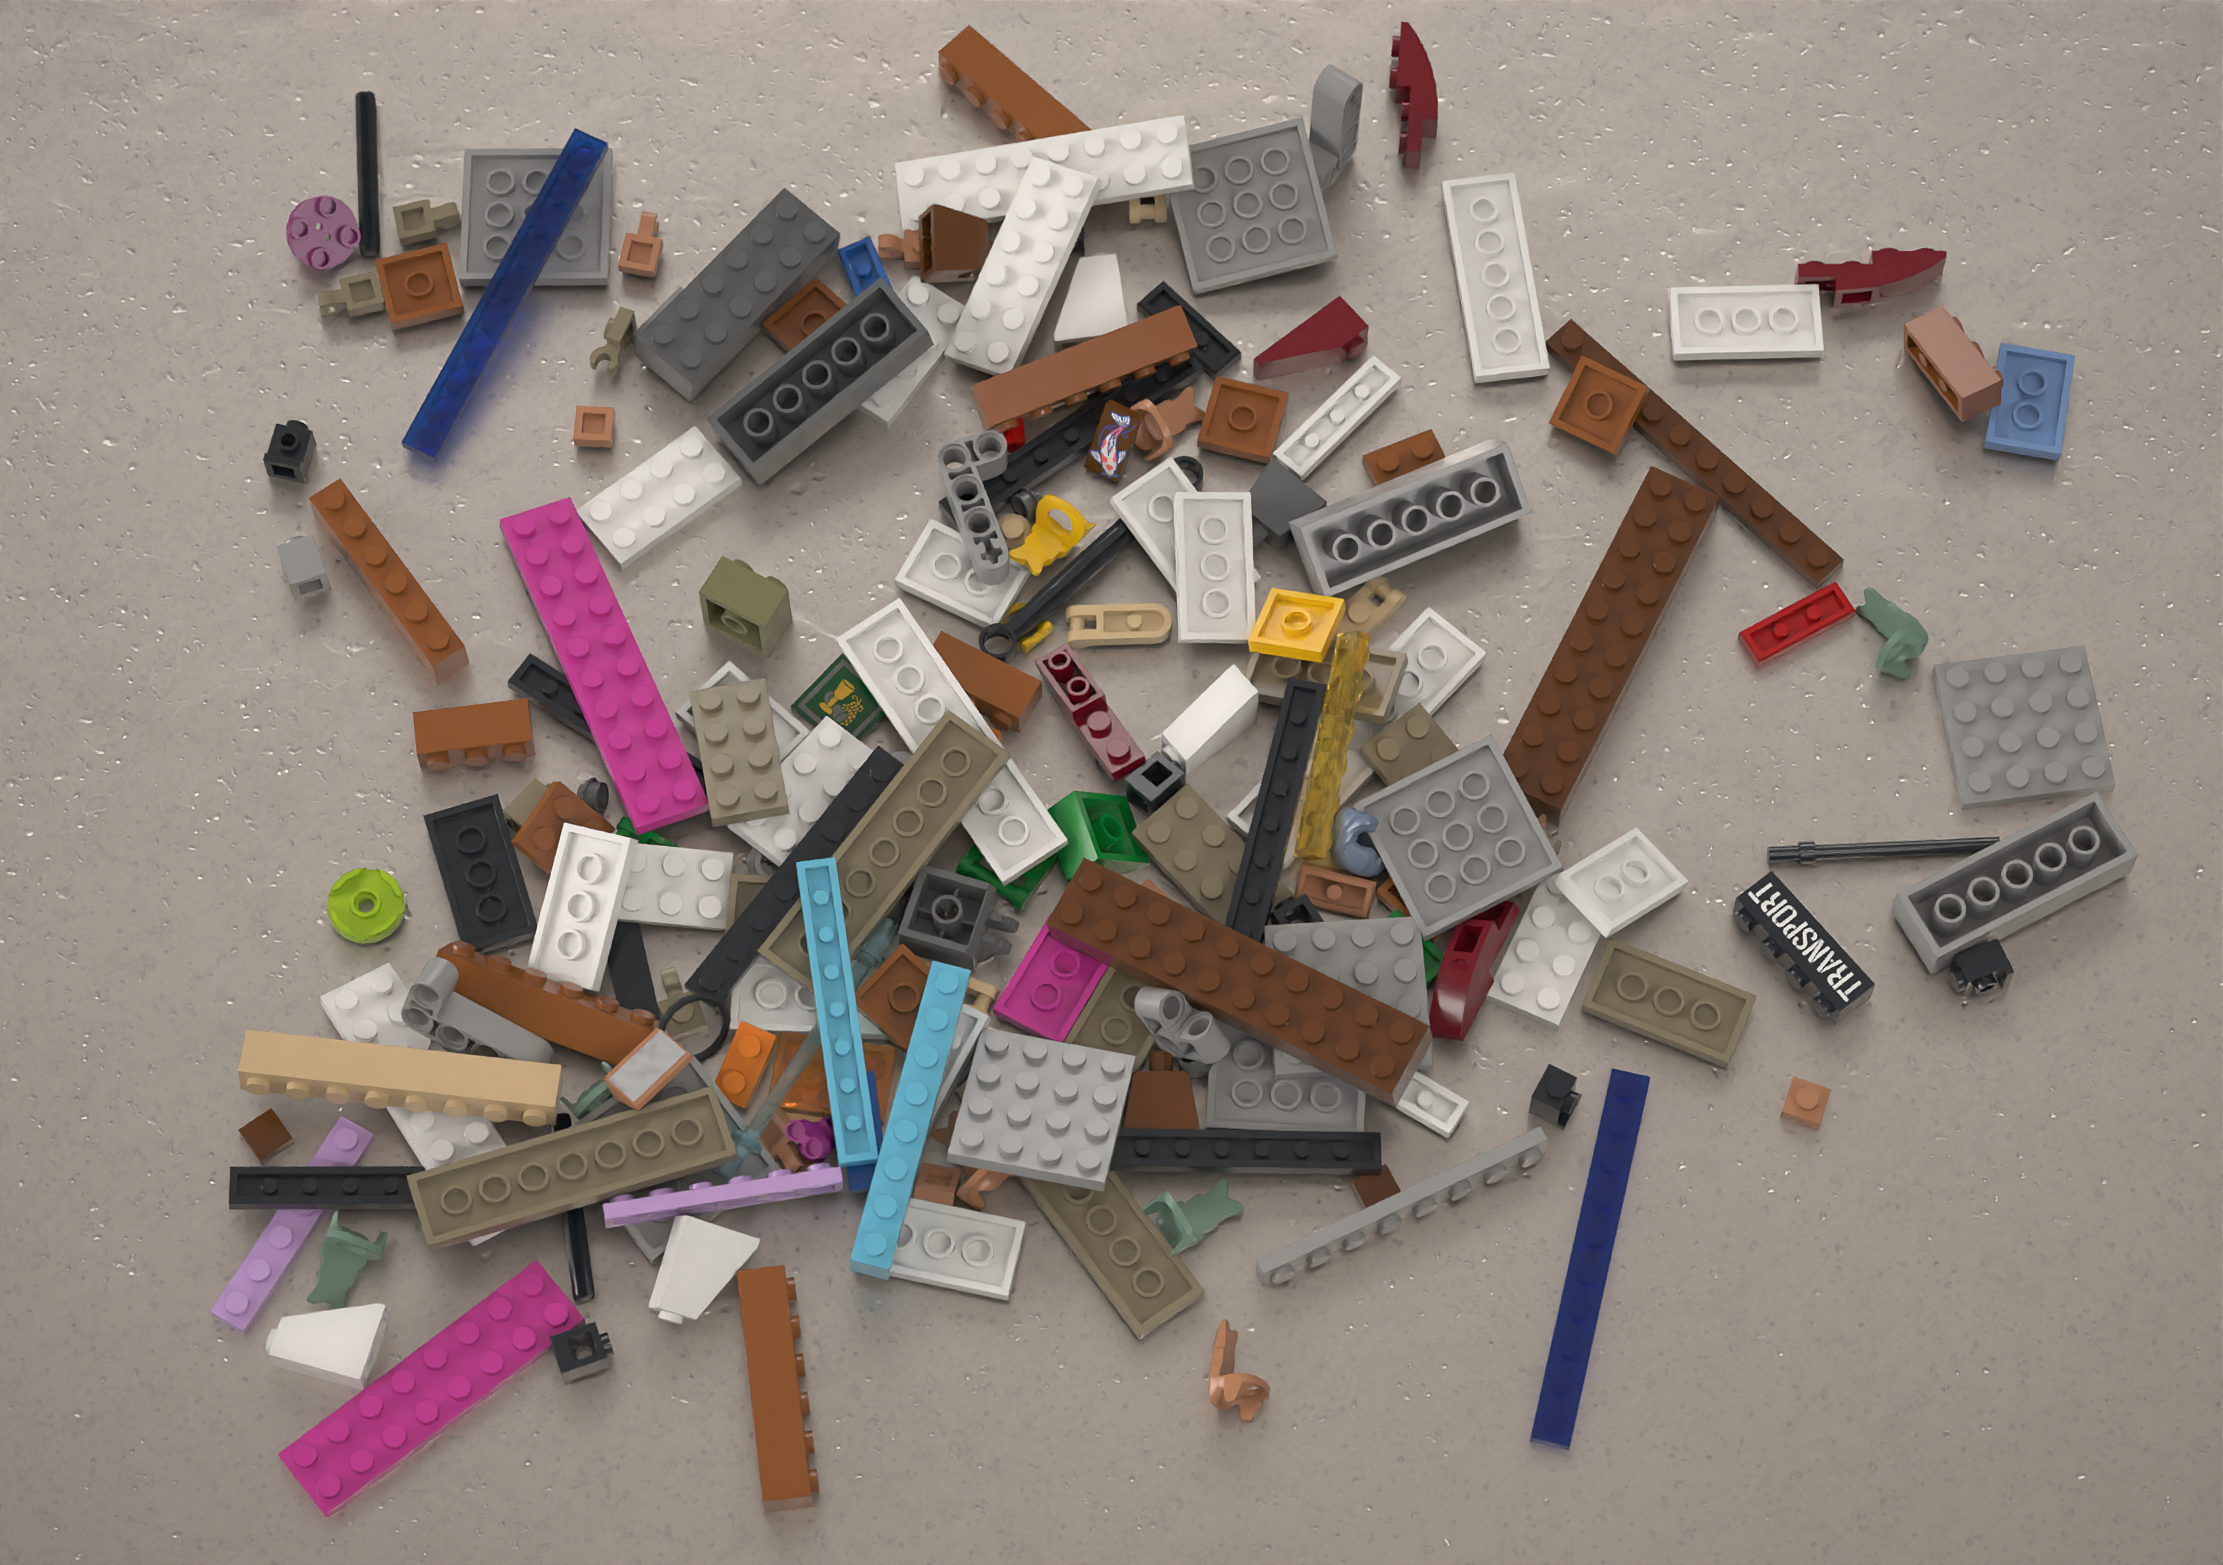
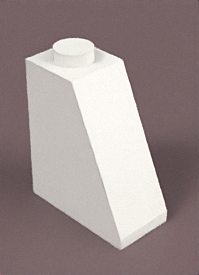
M1097 252L1087 257L1079 258L1054 332V353L1128 325L1116 253L1106 254Z
M1232 665L1162 733L1161 754L1168 760L1177 761L1187 776L1257 723L1259 691L1235 665Z
M688 1215L675 1216L648 1308L660 1312L658 1319L681 1325L683 1319L696 1320L757 1249L760 1239Z
M380 1303L281 1317L278 1328H272L268 1335L266 1351L269 1352L268 1355L274 1367L364 1390L367 1387L391 1317L386 1305Z

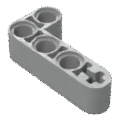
M1332 64L1325 67L1314 85L1308 140L1322 193L1351 159L1356 149L1363 83Z
M989 430L943 445L938 452L937 460L941 485L976 575L984 584L993 586L1001 584L1009 576V551L982 481L1001 475L1007 468L1008 455L1004 436L997 431ZM991 450L999 453L994 457H985L984 455H982L986 451ZM952 462L963 464L962 467L957 469L947 467ZM964 494L975 496L971 501L959 499ZM977 526H983L988 529L984 533L971 531ZM991 550V556L995 564L986 559L987 551Z
M433 957L428 960L411 986L401 1011V1017L408 1027L460 1054L548 1064L554 1057V1051L546 1040L454 992L459 979L457 968L451 962L441 957Z

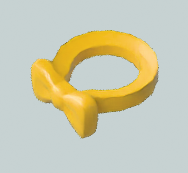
M1026 603L1013 604L1002 624H1006L1010 616L1017 613ZM1048 620L1041 622L1037 626V632L1029 638L1024 636L1017 642V646L1021 647L1024 654L1027 655L1036 644L1041 643L1043 638L1053 632L1051 622Z

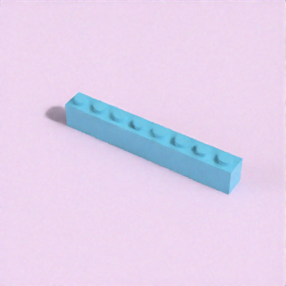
M932 961L850 1258V1271L884 1280L889 1279L969 986L971 970Z

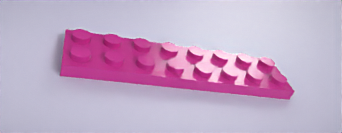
M535 1260L278 1453V1456L328 1519L551 1351L553 1348L549 1337L586 1324L585 1319L541 1264Z

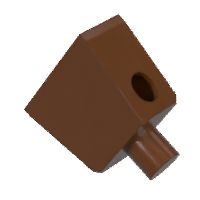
M932 204L919 216L920 282H963L978 279L994 244V241L989 240L988 222L984 218L939 204Z
M1164 1051L1153 1052L1149 1054V1071L1133 1072L1124 1128L1199 1129L1190 1074L1187 1071H1173V1055Z

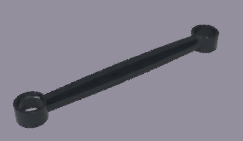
M1190 456L1174 458L1173 460L1181 470H1189L1197 476V481L1192 485L1197 492H1200L1203 487V468L1200 462ZM1121 518L1118 519L1050 580L1006 624L995 623L985 627L979 636V650L1008 665L1012 663L1017 655V642L1060 608L1136 539ZM993 637H1003L1010 641L1012 645L1007 652L994 654L986 650L984 644Z

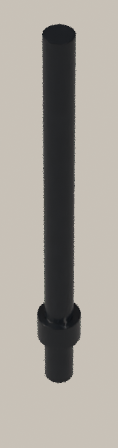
M1977 837L1815 844L1814 841H1798L1797 845L1767 846L1768 862L1798 861L1799 864H1815L1816 860L1977 853L1999 842L2000 838Z

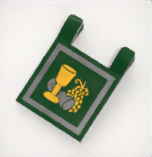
M844 653L791 705V709L814 729L828 716L859 741H862L886 716Z

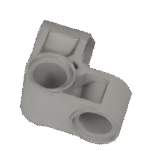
M1148 985L1139 990L1134 1003L1135 1012L1154 1037L1155 1043L1164 1052L1171 1053L1174 1058H1186L1205 1064L1218 1062L1229 1052L1231 1042L1212 1014L1207 1011L1193 1010L1181 992Z

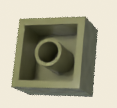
M722 556L699 591L705 625L767 657L771 656L793 622L789 591L784 583L775 577L767 576L765 578L755 573L750 565L739 559L732 561Z

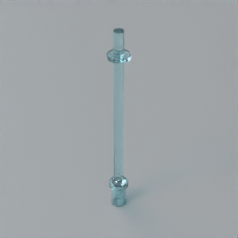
M887 917L882 919L865 943H862L858 948V953L856 954L857 961L851 969L854 991L857 990L870 969L880 967L885 961L884 954L898 935L900 926L895 924L892 928L891 926L894 921ZM818 1020L745 1131L733 1130L730 1134L732 1140L736 1143L737 1158L724 1163L720 1167L718 1173L727 1180L733 1178L749 1152L755 1155H759L762 1152L763 1148L757 1141L821 1044Z

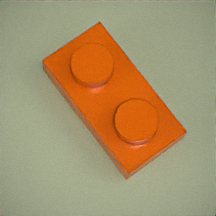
M745 1021L740 1022L715 1080V1084L729 1102L749 1109L779 1036Z

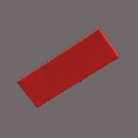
M1835 581L1742 630L1738 634V639L1759 668L1855 617L1856 610Z

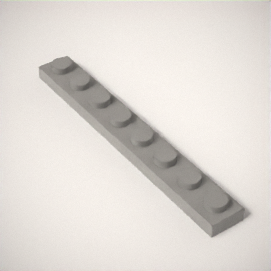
M1541 1126L1258 1259L1256 1262V1274L1263 1286L1272 1281L1274 1284L1283 1283L1295 1275V1270L1308 1264L1311 1268L1319 1266L1331 1258L1330 1254L1342 1248H1345L1346 1251L1355 1249L1367 1240V1236L1378 1231L1381 1234L1391 1232L1402 1224L1401 1220L1415 1214L1416 1217L1427 1215L1437 1208V1203L1449 1197L1452 1200H1458L1468 1195L1473 1190V1186L1483 1181H1486L1487 1184L1494 1183L1508 1174L1507 1170L1519 1164L1522 1167H1527L1536 1163L1543 1157L1542 1153H1545L1548 1139Z

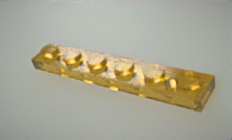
M1358 630L1337 635L1293 855L1294 858L1304 861L1326 859L1327 852L1332 845L1331 830L1334 815L1337 813L1340 805L1338 795L1342 777L1347 770L1346 755L1349 741L1355 730L1353 720L1356 705L1362 695L1361 679L1364 666L1370 654L1368 647L1370 634Z

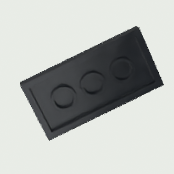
M498 794L423 815L460 941L473 945L476 948L475 951L482 954L535 938L538 925L513 844H511L512 839Z

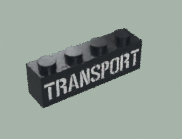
M1770 871L1736 897L1733 913L1737 925L1744 932H1751L1760 942L1759 946L1764 955L1771 961L1776 960L1785 969V975L1791 985L1798 990H1804L1812 999L1811 1004L1822 1018L1828 1017L1836 1026L1871 998L1875 983L1773 871Z

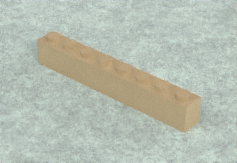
M249 1029L245 1031L238 1067L240 1089L247 1090L255 1095H266L268 1093L285 1094L297 1100H304L308 1097L320 1098L334 1104H345L347 1102L364 1103L376 1109L390 1106L405 1108L413 1113H424L429 1110L443 1112L448 1116L456 1118L470 1115L484 1117L492 1122H503L505 1120L523 1121L527 1125L535 1127L544 1126L545 1124L556 1125L563 1084L562 1065Z

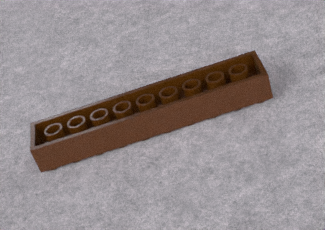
M1653 466L1650 467L1503 753L1506 762L1537 818L1544 814L1547 817V823L1559 827L1716 517L1720 499L1719 495Z
M1085 857L1046 923L1054 940L1146 985L1179 991L1185 996L1191 1007L1199 1011H1207L1215 1019L1394 1107H1397L1433 1041L1430 1025Z

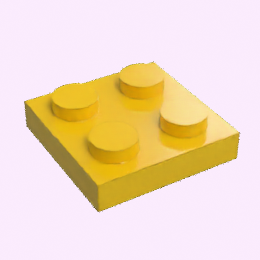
M1272 588L1248 639L1249 650L1251 652L1323 663L1346 610L1344 599Z

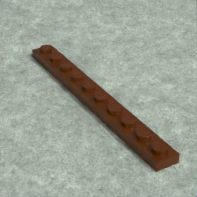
M1572 319L1545 342L1547 352L1572 374L1581 356H1584L1646 385ZM1650 389L1632 426L1701 488L1719 495V504L1816 590L1843 566L1844 559Z

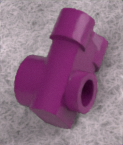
M824 1116L819 1122H810L806 1119L793 1120L786 1126L788 1139L793 1142H799L797 1144L799 1152L815 1164L823 1163L832 1150L836 1149L833 1123L829 1117Z

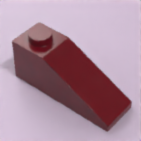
M1338 296L1255 357L1253 376L1259 381L1338 365L1348 357L1351 359L1355 358L1367 346L1369 326L1341 296Z

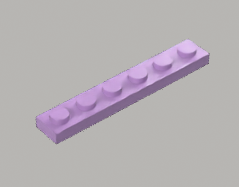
M340 1116L308 1166H358L375 1141V1135ZM278 1209L211 1309V1315L239 1332L246 1334L329 1209Z
M820 1163L809 1166L807 1172L792 1174L791 1170L782 1169L770 1172L768 1178L752 1180V1176H738L728 1180L729 1184L713 1186L712 1182H700L690 1185L688 1191L674 1193L671 1188H663L651 1191L649 1193L650 1197L634 1199V1196L629 1194L615 1196L610 1199V1203L603 1204L605 1228L842 1191L843 1186L841 1167L831 1168L830 1163Z

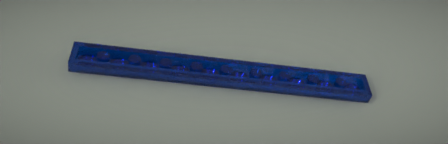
M574 128L401 442L404 448L433 462L438 461L609 149L607 142Z
M1614 1068L1611 1071L1530 1437L1531 1443L1566 1451L1570 1449L1650 1076Z

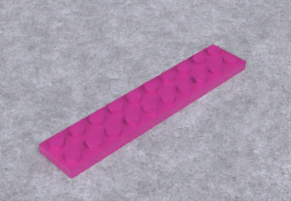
M571 497L500 519V530L636 834L639 835L709 811L707 796Z

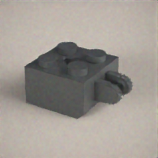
M925 865L918 873L898 931L899 946L904 944L916 956L974 972L981 949L1007 955L1010 954L1013 946L1006 939L987 934L988 928L1006 933H1017L1020 923L1009 916L994 912L997 905L996 887L990 883ZM946 916L954 917L951 920H946Z

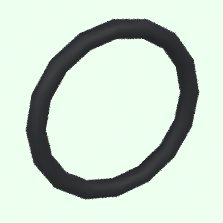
M694 993L682 997L668 1008L658 1025L659 1029L665 1031L667 1023L675 1012L687 1004L696 1001H709L717 1005L722 1012L723 1019L720 1034L712 1045L701 1053L694 1055L698 1061L705 1060L720 1048L727 1038L730 1028L729 1008L723 999L711 993Z

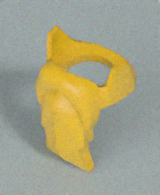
M1052 493L1044 496L1038 502L1035 513L1036 522L1028 536L1024 539L1022 546L1009 551V558L1027 567L1035 576L1040 575L1044 566L1051 565L1057 558H1063L1068 555L1072 547L1088 535L1096 525L1095 523L1087 522L1075 507L1065 500L1054 496ZM1052 509L1063 511L1071 520L1072 531L1064 529L1053 517L1049 516Z

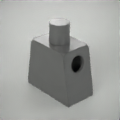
M1274 458L1268 463L1249 490L1251 492L1253 550L1263 540L1275 550H1283L1295 541L1288 522L1327 507L1325 499Z

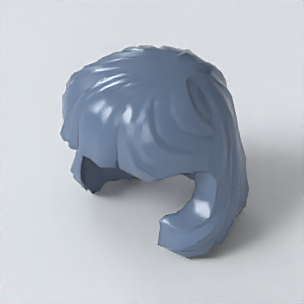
M1350 806L1340 809L1336 815L1329 844L1331 857L1341 869L1353 875L1376 876L1385 869V866L1367 832H1375L1379 821L1376 816L1370 815L1365 811L1355 810Z

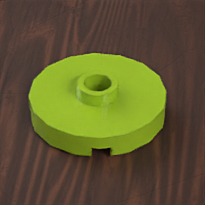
M366 867L356 868L343 874L332 885L327 912L335 930L345 939L360 944L375 943L389 937L400 926L405 914V897L398 881L386 871L380 869L367 870ZM364 904L374 905L373 909L369 912L360 910Z

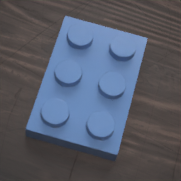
M2006 343L2000 344L1996 368L2002 375L2004 385L2001 387V404L1991 408L1989 411L1984 448L2059 461L2075 355Z

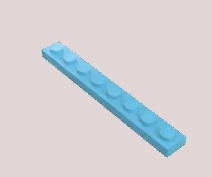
M833 857L796 862L838 1166L849 1167L877 1163L878 1151L836 860Z

